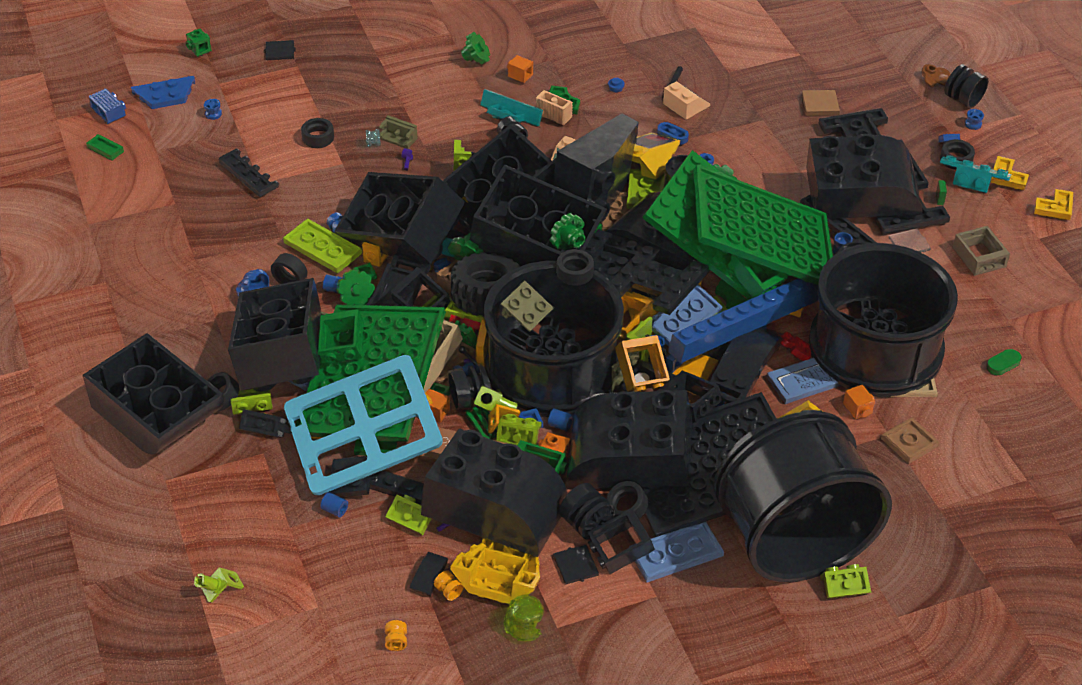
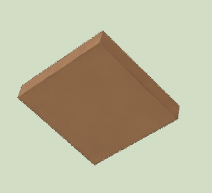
M835 90L802 91L806 116H837L840 114Z
M912 417L883 433L881 437L908 464L939 446V441Z

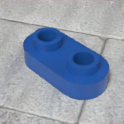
M662 122L657 127L658 135L680 140V145L688 142L689 133L683 128L669 122Z

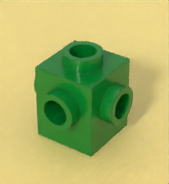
M196 29L186 34V46L197 57L212 51L210 37L201 29Z

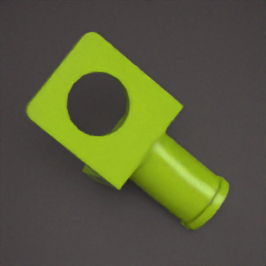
M481 386L474 400L475 405L492 411L496 404L513 409L517 408L516 402L502 397L500 389L494 391L485 386ZM484 393L492 395V400L488 404H484L481 401V396Z
M220 567L211 577L200 573L194 579V585L202 589L208 602L211 603L227 586L238 589L244 588L236 572Z

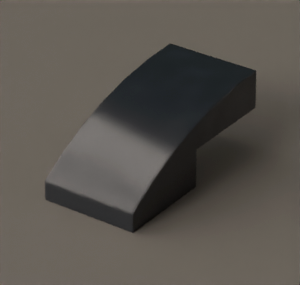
M428 552L412 580L410 589L431 596L435 588L434 581L444 571L448 558Z

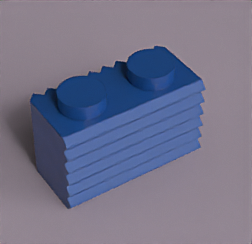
M104 88V90L89 96L91 108L107 124L126 116L125 103L122 100L119 101L114 92L110 93Z

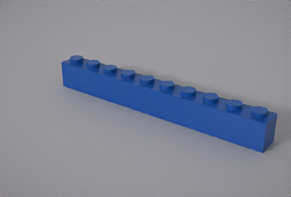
M798 278L672 334L668 352L680 363L685 362L740 335L751 332L817 302L818 285Z

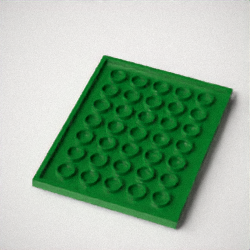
M692 150L642 218L700 263L709 265V270L750 300L753 297L736 278L732 270L727 267L732 260L730 257L733 254L698 242L694 168L696 165H700L721 174L723 173ZM744 259L762 283L770 279L759 264Z
M696 165L694 168L698 242L723 252L731 253L739 258L753 261L756 264L764 265L772 270L797 277L805 282L818 285L820 273L824 265L833 257L827 214L825 212Z
M336 304L334 313L358 309L364 320L362 358L326 364L321 359L319 375L310 381L306 393L402 355L411 357L424 389L446 314L444 307ZM354 329L331 332L330 348L353 344ZM401 372L364 385L359 389L369 418L389 412L412 401ZM345 394L306 408L303 411L311 437H326L355 424ZM415 417L377 431L375 434L376 439L381 441L408 442ZM297 419L296 427L302 425L300 419Z

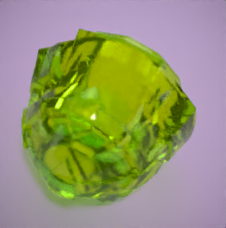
M521 595L511 600L504 618L505 632L516 638L517 641H533L542 635L541 629L535 628L544 614V607L540 600L530 595Z

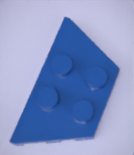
M188 76L131 87L133 95L137 94L140 100L147 103L151 109L186 103L188 95L191 93V86L195 84V77Z

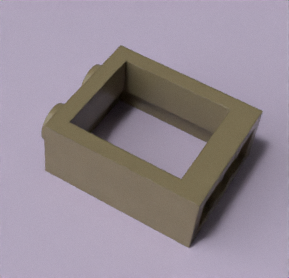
M988 226L955 235L953 249L974 276L1007 267L1010 253ZM983 243L990 254L976 257L969 246Z

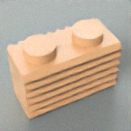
M545 90L536 97V108L543 110L542 117L565 125L572 118L573 102Z

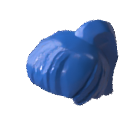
M262 269L250 270L237 285V295L239 296V292L269 287V275Z

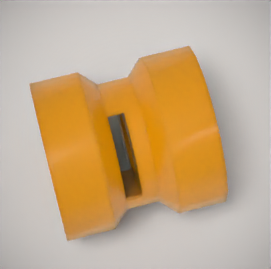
M446 570L436 577L434 587L438 591H442L447 600L452 601L460 596L464 586L459 580L454 579V575L449 570Z
M400 620L386 623L385 634L387 636L385 638V647L390 651L404 650L407 647V637L405 636L407 634V624Z

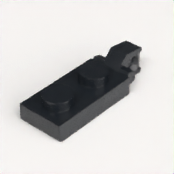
M246 409L242 411L239 429L275 437H284V432L292 434L290 424H286L287 419Z

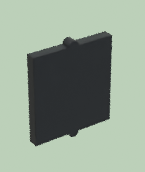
M294 40L266 42V49H264L266 60L294 59V52L296 51Z
M587 545L575 548L569 547L568 550L553 553L565 585L577 581L584 582V579L599 576Z

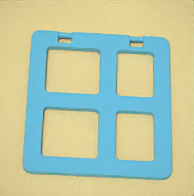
M402 355L293 398L284 405L307 482L314 495H321L437 449L443 444V438L411 357L408 355ZM401 372L412 398L411 403L369 418L359 391L360 387ZM345 394L355 424L313 441L303 414L304 409ZM412 417H419L425 432L424 438L387 453L381 452L375 436L377 431ZM300 419L302 425L296 427L294 421ZM357 439L362 440L367 455L366 461L329 476L323 475L318 460L320 454ZM316 466L317 473L311 475L309 468Z

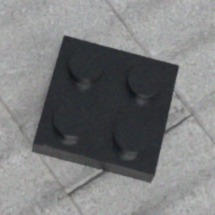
M367 456L333 459L331 475L366 461ZM372 475L329 492L339 497L369 495Z

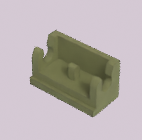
M387 115L386 119L379 126L380 129H383L379 134V139L409 149L418 139L417 125Z

